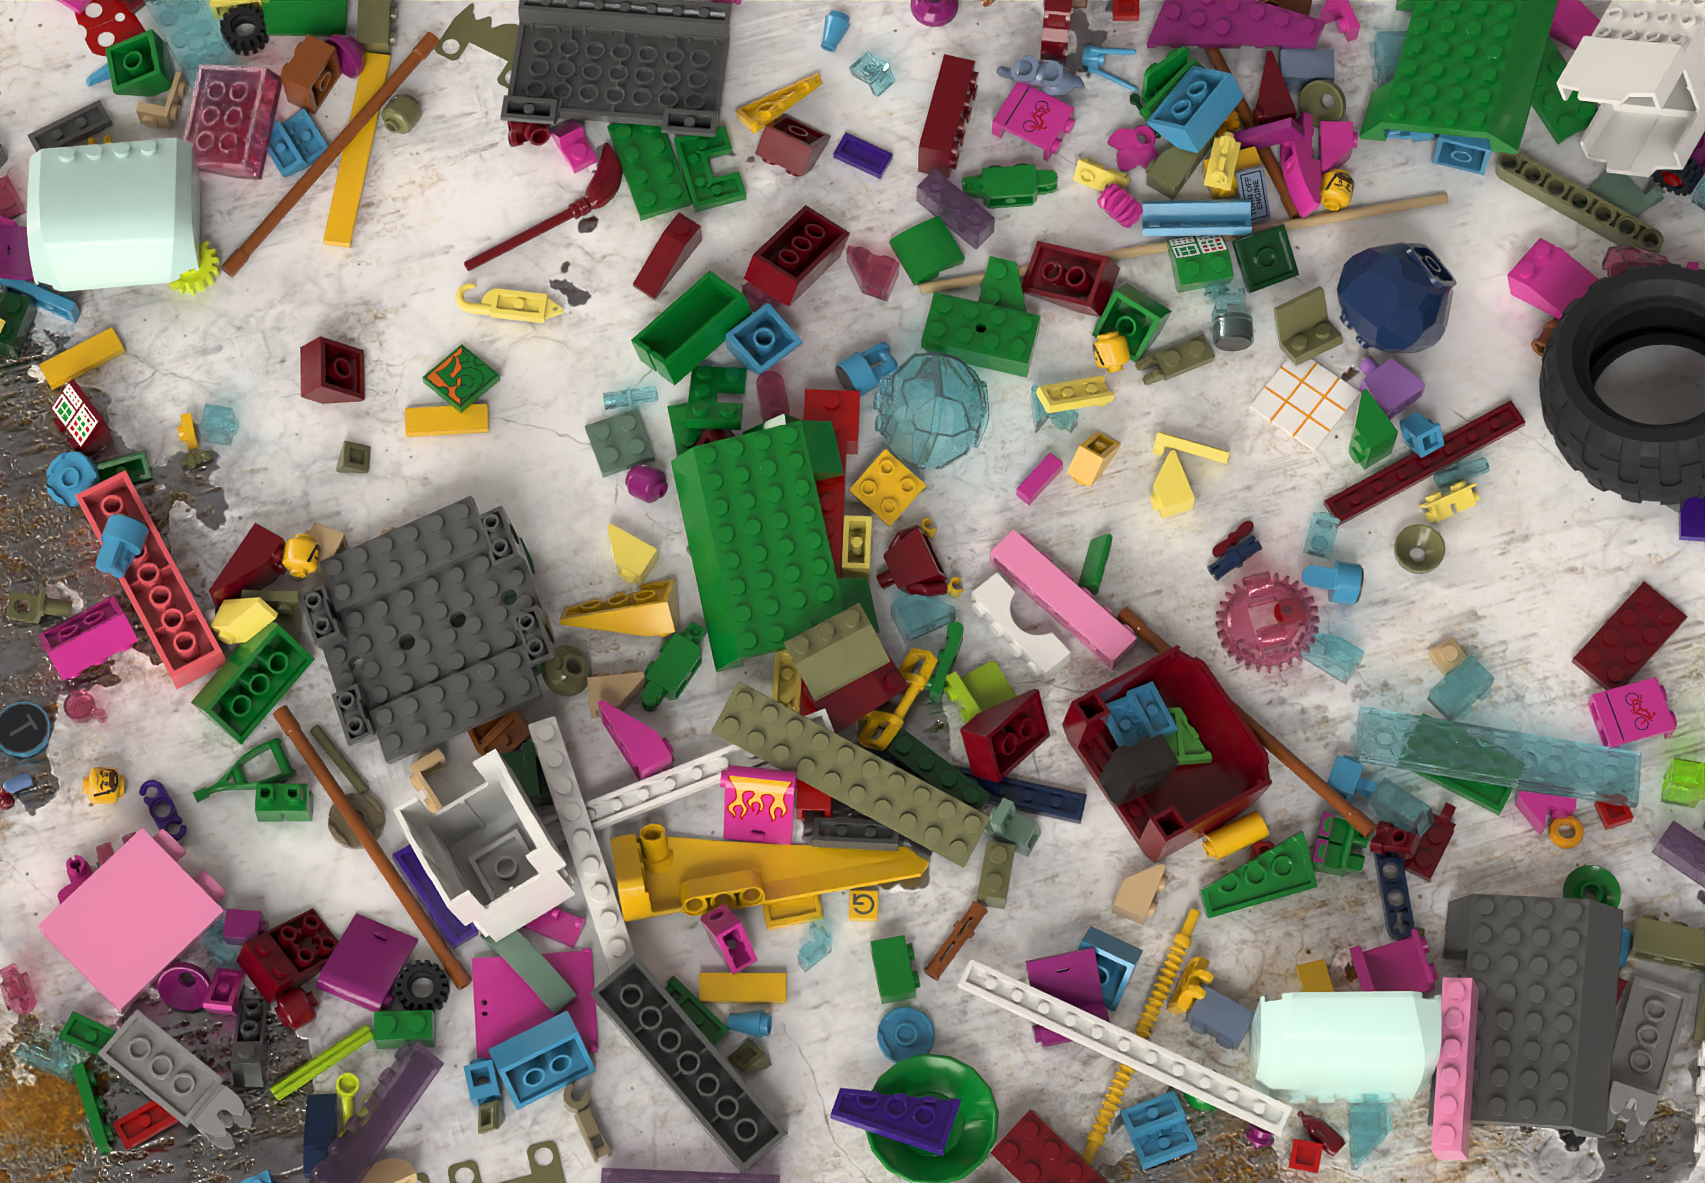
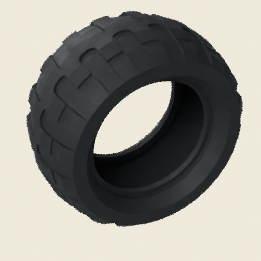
M1662 263L1661 266L1644 268L1640 265L1623 269L1620 274L1611 278L1604 277L1588 287V292L1582 298H1574L1563 311L1558 325L1553 328L1543 352L1539 377L1544 422L1550 434L1554 436L1556 446L1574 471L1582 472L1585 478H1587L1588 483L1603 492L1611 490L1621 495L1623 500L1640 504L1644 500L1660 502V505L1680 504V500L1695 496L1699 499L1704 498L1705 411L1696 417L1673 424L1641 423L1628 419L1612 410L1602 401L1594 387L1600 375L1613 361L1638 348L1652 345H1673L1690 349L1705 356V270L1699 269L1696 271L1682 268L1680 264Z

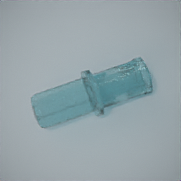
M655 386L631 390L630 387H627V390L603 393L605 410L628 406L633 408L632 405L656 402L658 400L657 389Z
M1482 457L1464 464L1457 462L1456 466L1434 472L1433 476L1438 489H1442L1459 481L1465 480L1467 482V479L1488 473L1490 467L1487 459Z

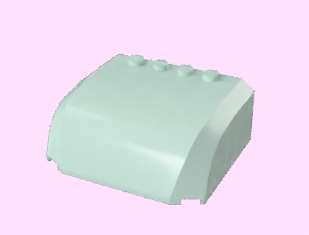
M179 138L46 148L40 149L32 155L29 161L27 235L35 284L39 285L42 282L52 285L55 290L65 292L171 283L180 279V274L193 268L195 271H198L201 180L192 144Z
M1416 991L1283 993L1282 1000L1275 1001L1261 996L1249 1029L1251 1088L1275 1100L1289 1099V1103L1293 1104L1305 1103L1306 1099H1318L1319 1103H1333L1336 1099H1347L1349 1103H1362L1365 1099H1377V1102L1389 1103L1395 1101L1394 1098H1414L1427 1087L1438 1064L1442 1027L1441 995L1437 994L1434 997L1425 999L1422 998V992Z

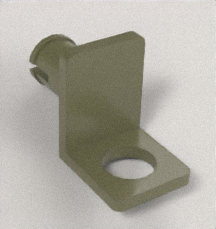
M42 586L39 596L12 591L9 595L6 617L36 624L39 623L41 616H44V614L69 619L72 601L48 598L46 594L47 586ZM19 600H25L30 605V611L26 614H19L15 611L14 604Z

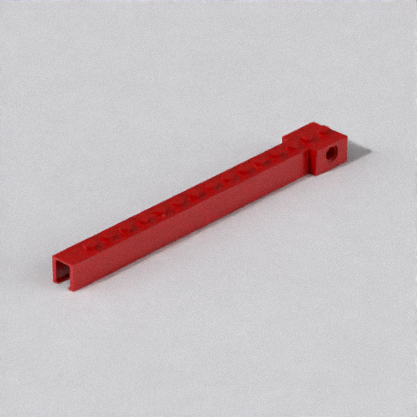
M805 389L803 420L832 421L844 475L817 481L815 478L837 578H841L847 454L858 455L860 391ZM802 678L801 715L807 716L817 712V710L803 690L806 684ZM797 778L796 818L805 820L806 810L823 811L822 817L831 818L832 797Z

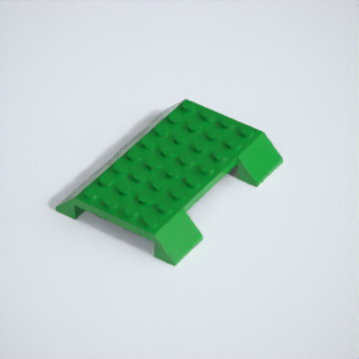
M1397 0L1396 10L1411 11L1412 16L1394 79L1371 92L1359 134L1360 139L1386 141L1390 129L1489 139L1491 152L1518 154L1558 0Z
M800 420L692 447L671 461L716 672L744 666L743 660L787 650L784 642L858 603L862 606L875 632L880 633L868 578H837L815 478L817 481L844 475L832 421Z

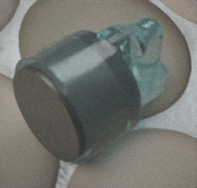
M1238 288V293L1216 296L1215 306L1211 315L1214 346L1223 351L1247 349L1254 343L1253 318L1247 314L1245 288ZM1239 305V312H1228V306Z

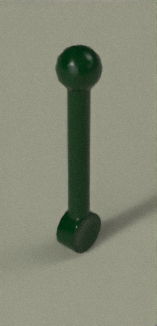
M1136 93L1130 95V103L1136 105L1140 112L1143 108L1140 103V96ZM1151 128L1155 134L1156 139L1161 138L1162 135H1160L1153 128Z

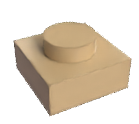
M1453 637L1430 650L1428 654L1444 677L1465 665L1469 660Z

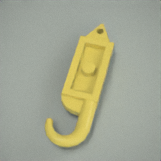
M475 283L462 285L456 293V303L461 310L473 314L490 315L493 318L545 323L546 319L564 312L562 307L548 298V294L494 288V290H489L484 295L481 303L467 302L464 299V293L469 289L476 288Z

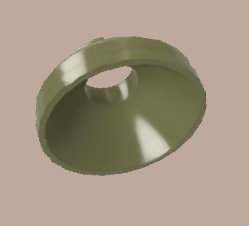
M1317 80L1306 85L1301 91L1299 110L1301 114L1306 112L1313 115V127L1319 128L1321 121L1339 122L1343 118L1346 110V99L1342 90L1335 83L1328 80ZM1324 94H1330L1334 98L1333 108H1327L1323 104L1322 98Z
M1423 524L1410 525L1404 528L1396 538L1394 544L1395 558L1398 564L1408 572L1426 574L1435 570L1442 562L1445 555V543L1442 536L1432 527ZM1414 548H1419L1425 552L1426 558L1422 561H1414L1410 557L1409 552Z
M569 645L556 647V657L542 663V676L546 685L554 693L566 697L575 696L588 686L587 677H592L591 663L580 649ZM571 659L578 663V674H571L567 670L566 663L568 660Z

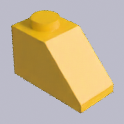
M1096 431L1079 446L1067 474L1071 475L1079 484L1092 486L1101 477L1121 443Z

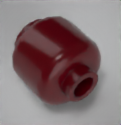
M296 987L277 998V1007L274 1010L284 1028L290 1027L292 1030H298L317 1018L315 1008L320 1005L312 991L306 993L303 988Z

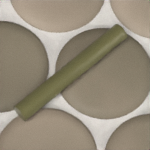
M319 725L314 726L310 730L312 736L357 792L365 794L369 787Z

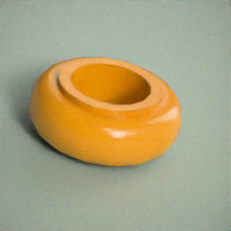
M1568 815L1567 818L1553 819L1549 825L1548 833L1554 845L1562 849H1572L1583 840L1584 829L1577 818ZM1563 825L1571 827L1574 831V837L1569 839L1562 837L1559 834L1558 828Z

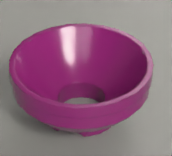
M911 0L913 16L918 22L929 27H941L948 24L955 18L958 12V0H941L935 3L929 0Z
M333 34L324 40L325 43L336 47L342 74L354 79L363 72L365 51L354 37Z
M178 962L169 965L161 973L157 988L160 997L171 1007L184 1011L195 1010L203 1006V1001L211 981L208 974L199 966L187 962ZM184 972L191 973L195 976L196 980L191 983L185 982L181 979L180 974Z

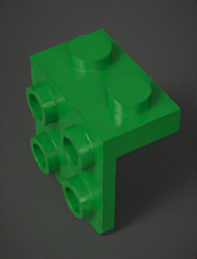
M1186 46L1171 50L1164 60L1158 64H1151L1145 70L1141 99L1145 104L1187 64L1189 49Z

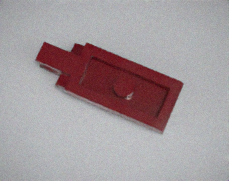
M1446 802L1440 816L1433 813L1431 818H1428L1420 834L1418 852L1413 858L1407 860L1404 866L1405 871L1430 882L1454 833L1456 824L1450 822L1455 812V806Z

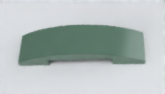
M517 930L498 942H495L490 935L487 937L483 933L480 935V938L507 962L555 1016L577 997L575 992L550 963Z

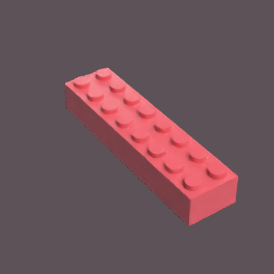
M123 471L76 494L75 497L101 547L103 544L101 536L110 515L125 514L142 521L149 529L141 554L135 555L125 575L118 579L176 689L222 667L226 662L223 652L127 472Z

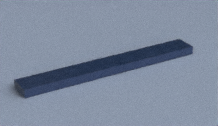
M864 747V749L911 773L887 755L884 750L880 751ZM954 766L991 794V799L987 804L996 806L1000 804L1003 798L1014 802L1015 808L1018 811L1081 824L1087 798L1086 794L1004 777L997 783L973 776L971 769Z

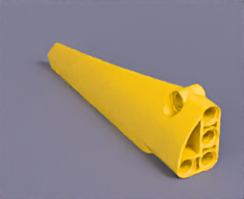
M656 823L644 826L640 830L639 837H636L635 833L610 837L624 922L684 912L689 916H700L721 904H726L730 910L920 877L929 866V861L918 856L906 846H899L898 851L671 837L666 836L665 828Z

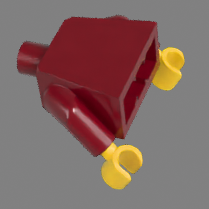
M930 518L923 519L921 526L914 525L896 533L888 547V551L883 555L888 569L876 575L878 583L884 590L896 584L899 590L911 596L932 597L948 593L951 597L957 598L963 593L964 589L956 590L952 587V585L961 583L962 580L959 577L952 578L949 583L945 582L948 579L930 541V539L935 537L937 527L933 529L926 528L932 523Z

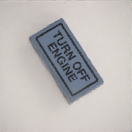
M1256 165L1236 170L1235 177L1239 199H1251V223L1271 218L1263 167Z

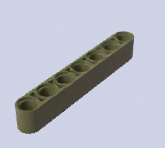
M1520 152L1518 154H1499L1495 173L1504 182L1641 259L1653 260L1659 255L1664 240L1662 233L1656 228ZM1511 162L1515 167L1506 168L1502 163ZM1534 175L1538 180L1529 181L1525 176ZM1557 188L1561 191V194H1552L1549 189ZM1580 201L1585 207H1575L1572 202ZM1604 214L1609 220L1600 221L1596 215ZM1619 228H1629L1632 233L1623 234ZM1652 241L1656 247L1649 248L1643 242Z

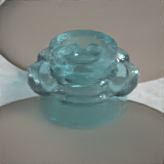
M1226 281L1211 282L1204 285L1205 293L1203 295L1209 298L1211 302L1226 299L1225 294L1230 292V288H1227Z

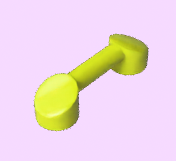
M344 1073L336 1081V1093L342 1099V1133L338 1136L337 1148L344 1155H354L359 1151L361 1145L360 1136L354 1131V1098L359 1091V1080L352 1073Z

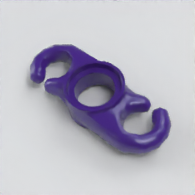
M154 779L147 780L140 787L139 794L144 796L149 787L157 788L158 792L155 797H144V803L148 805L150 815L159 831L164 829L169 833L168 829L171 824H182L183 820L178 816L176 806L164 785ZM160 804L171 806L170 813L165 817H158L155 814V810ZM181 825L177 834H169L178 841L186 834L187 827L186 825Z

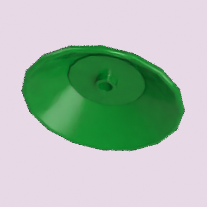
M924 1053L900 1060L877 1079L871 1090L886 1095L901 1093L906 1094L907 1097L924 1098V1096H932L939 1100L950 1101L951 1098L962 1099L943 1156L865 1130L871 1151L889 1172L910 1183H951L964 1179L985 1162L997 1139L999 1111L991 1087L973 1067L952 1056Z

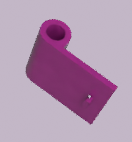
M0 224V278L34 281L28 247L27 227Z
M356 913L324 965L316 987L319 990L372 1012L390 1011L395 1000V996L392 995L393 984L396 978H398L400 970L403 969L415 949L418 939Z
M1094 947L1025 961L1029 986L1110 1023L1107 1008L1103 1001ZM1039 1024L1032 1026L1035 1043H1041L1042 1048L1073 1042V1040Z

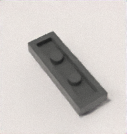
M98 100L27 136L35 151L38 152L40 149L72 146L113 126L101 101Z
M814 817L812 847L898 851L899 833L876 820Z

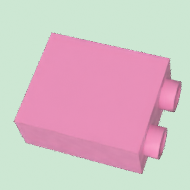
M141 828L38 925L40 933L120 1014L153 985L169 965L176 963L223 918L224 910L217 903L227 895L226 892L206 871L202 870L192 879L177 864L186 852L164 829H161L152 838Z

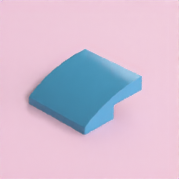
M305 108L284 123L279 120L257 135L284 178L313 165L329 146L310 113Z
M1153 681L1127 691L1125 697L1106 704L1110 710L1106 725L1124 758L1158 743L1178 729Z
M1175 1091L1120 1110L1122 1121L1143 1170L1198 1150L1197 1142L1188 1126L1185 1112Z

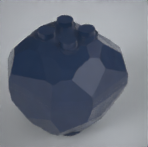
M1400 242L1368 248L1353 255L1343 266L1337 286V296L1342 308V315L1339 318L1346 327L1354 329L1358 335L1356 340L1364 349L1374 347L1389 353L1412 354L1421 352L1434 346L1443 336L1450 314L1453 296L1452 288L1457 282L1432 249L1425 244Z

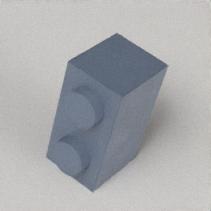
M1280 50L1278 66L1289 92L1303 90L1306 85L1317 80H1328L1334 83V50Z
M1204 985L1203 989L1207 993L1203 999H1196L1186 1022L1198 1034L1205 1035L1207 1033L1216 1038L1215 1041L1220 1046L1226 1049H1231L1232 1047L1238 1050L1251 1026L1255 1012Z

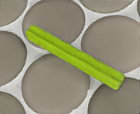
M366 1024L359 1027L271 1085L270 1090L277 1100H281L371 1041L374 1037L372 1030Z

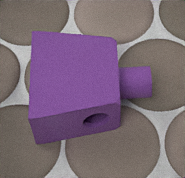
M1369 356L1359 365V369L1366 375L1362 380L1360 392L1362 393L1363 390L1367 389L1389 420L1423 395L1426 384L1395 359L1391 358L1379 366Z

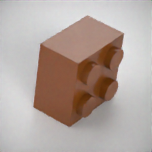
M307 35L303 42L298 43L293 58L283 66L280 73L287 101L302 109L305 108L314 115L342 75L336 47L310 35Z

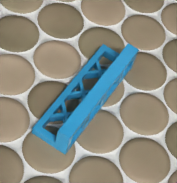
M1251 199L1142 201V210L1144 211L1142 213L1143 236L1252 234Z

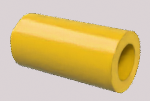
M1253 811L1204 835L1205 842H1202V846L1209 858L1213 857L1218 861L1268 837L1269 833L1261 815L1257 811Z

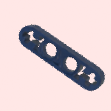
M1389 852L1390 857L1384 859L1386 854L1373 853L1388 935L1396 941L1407 939L1411 936V930L1414 929V920L1403 859L1393 852ZM1387 865H1393L1398 869L1399 875L1393 879L1387 878L1383 874V868ZM1397 892L1401 894L1403 904L1400 906L1391 905L1388 901L1390 893ZM1402 912L1400 916L1402 925L1408 926L1405 928L1404 933H1400L1398 928H1393L1397 923V913Z

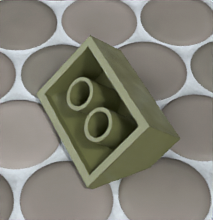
M860 603L784 642L814 701L891 662Z

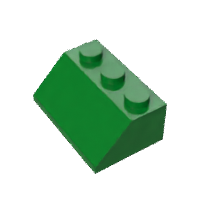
M261 0L267 36L345 35L347 0Z

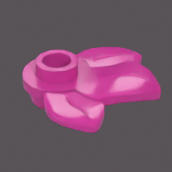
M1139 125L1133 130L1121 128L1115 131L1107 141L1109 146L1119 150L1116 162L1121 171H1130L1139 164L1146 170L1152 159H1158V154L1154 148L1156 137L1150 127ZM1138 136H1143L1145 143L1139 142Z

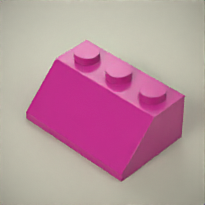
M114 596L97 603L38 635L63 681L67 678L73 679L83 673L84 669L92 665L96 666L104 663L109 656L116 652L127 651L134 645L133 643L139 641Z

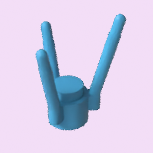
M1085 45L1082 65L1088 66V72L1098 74L1134 92L1138 91V87L1098 68L1099 65L1104 66L1107 54L1133 55L1136 54V49Z

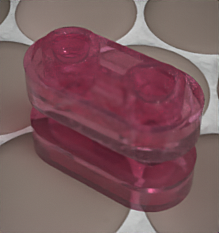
M765 371L758 376L756 381L757 400L763 423L784 413L790 415L782 376L775 371Z

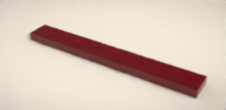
M1510 400L1443 436L1444 446L1422 458L1414 452L1326 499L1324 506L1336 524L1340 526L1525 426L1526 421Z

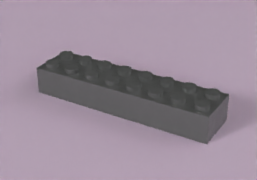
M636 955L632 956L590 992L594 1002L742 1175L748 1172L788 1137V1132Z

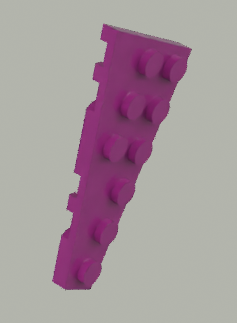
M1165 0L1147 41V48H1157V46H1171V48L1198 46L1199 49H1241V46H1255V49H1265V46H1282L1283 49H1315L1325 23L1323 20L1258 0Z

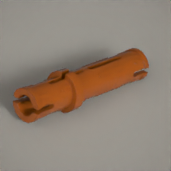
M973 901L960 921H955L953 924L954 929L940 946L929 964L923 969L924 973L930 978L938 981L967 939H971L975 935V928L988 913L984 906ZM971 920V922L968 924V926L965 928V930L963 931V933H962V934L960 935V937L958 938L959 934L962 932V930L964 929V927H965V926L967 925V923ZM954 944L950 951L947 953V955L944 957V959L940 962V960L951 947V945Z

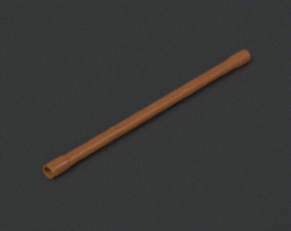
M426 33L413 48L411 54L246 241L223 263L221 269L227 275L233 278L248 261L251 254L421 61L425 60L436 48L440 40L433 33Z
M1204 49L1215 70L1231 73L1219 49ZM1243 97L1235 108L1245 129L1259 126L1255 124L1253 114ZM1270 146L1258 149L1257 153L1280 195V200L1289 218H1300L1301 216L1288 192L1283 172Z
M1128 606L1123 608L1117 615L1119 622L1131 627L1135 634L1158 654L1172 648ZM1231 699L1260 743L1338 811L1365 838H1368L1375 831L1377 825L1370 818L1351 805Z
M285 705L278 708L273 713L274 718L284 733L292 740L433 949L456 988L462 990L470 985L473 980L461 962L453 955L309 742L288 706Z

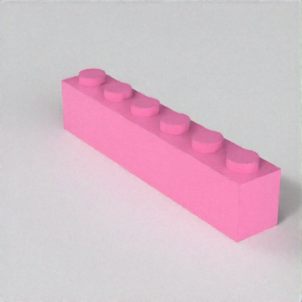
M1013 529L990 551V562L1111 670L1135 648L1137 638L1133 629L1127 624L1122 625L1115 619L1114 613L1104 605L1101 607L1094 600V596L1088 589L1080 588L1073 582V577L1066 570H1059L1047 553L1044 551L1039 552L1033 547V543L1028 536L1023 533L1019 534Z
M1443 977L1441 1048L1436 1073L1431 1147L1432 1152L1439 1160H1468L1479 988L1473 978Z

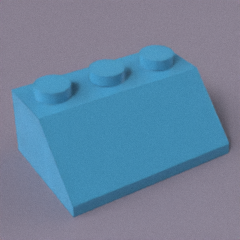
M1192 65L1147 120V124L1178 149L1199 153L1225 119L1236 108L1244 95L1232 73Z
M568 1011L488 1049L517 1110L596 1071Z

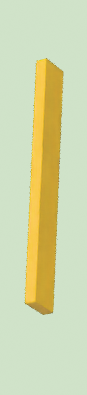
M365 52L364 70L359 75L349 123L387 81L391 55ZM381 108L342 152L323 238L325 245L351 248Z

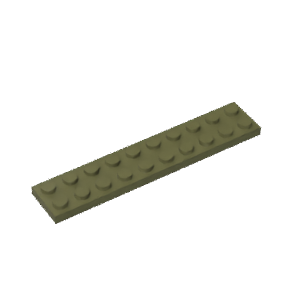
M740 681L737 682L711 730L712 733L781 770L797 772L799 780L963 868L990 821L989 815Z

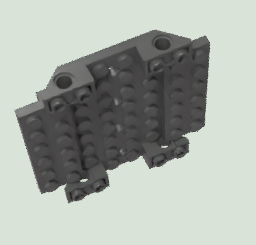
M472 496L466 497L321 561L320 565L328 589L325 584H322L299 594L314 644L323 650L333 679L336 693L331 695L347 744L352 746L377 734L385 761L388 764L395 763L544 698L537 679L536 665L556 657V639L521 540L502 506L480 515L475 499ZM515 592L517 594L515 603L505 605V597L509 593ZM458 615H465V624L462 627L455 628V618ZM414 637V646L409 650H404L403 642L405 639ZM358 659H363V669L359 672H353V663Z

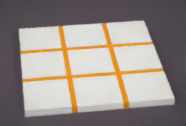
M1288 358L1252 402L1250 408L1315 452L1361 392L1312 359L1295 366Z

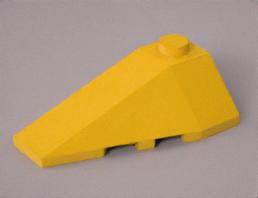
M676 579L640 585L641 591L631 594L619 591L615 593V596L610 597L604 602L596 598L565 607L559 619L560 624L641 636H669L676 632L679 623Z

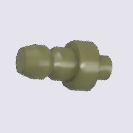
M202 451L195 454L188 452L185 453V458L179 459L181 467L188 466L189 469L196 467V464L202 463V461L207 462L211 460L212 456L210 451Z

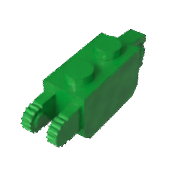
M1026 163L1007 167L992 165L982 168V174L962 178V194L966 198L983 199V204L989 209L1032 206L1037 201V195L1055 192L1058 176L1053 170H1036V165H1028Z
M692 621L681 634L675 632L671 639L667 638L659 651L661 653L656 661L652 660L644 672L646 687L641 694V700L645 711H655L664 698L670 701L679 698L702 664L700 647L707 634L704 627Z

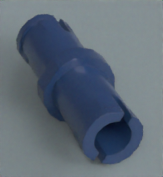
M1251 535L1235 548L1230 547L1226 550L1224 556L1207 566L1209 573L1215 575L1213 578L1216 581L1220 580L1221 577L1237 567L1239 569L1242 567L1244 561L1262 550L1259 541L1255 542V536Z

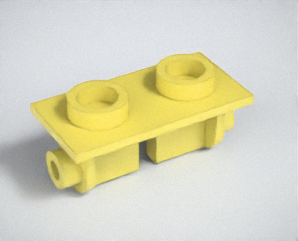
M1225 132L1220 138H1214L1204 181L1205 186L1230 191L1241 142H1236L1233 133Z
M1089 157L1078 160L1073 177L1074 181L1100 192L1111 183L1119 185L1125 190L1131 182V178L1127 176L1128 173H1122L1113 168L1106 170L1105 165L1093 161Z
M1465 480L1449 486L1451 490L1444 494L1438 491L1426 496L1427 502L1420 504L1419 508L1428 509L1429 512H1426L1425 515L1429 523L1433 521L1438 523L1454 515L1450 507L1451 504H1454L1457 513L1475 506L1480 498L1475 490L1472 491L1471 488L1477 484L1466 483Z

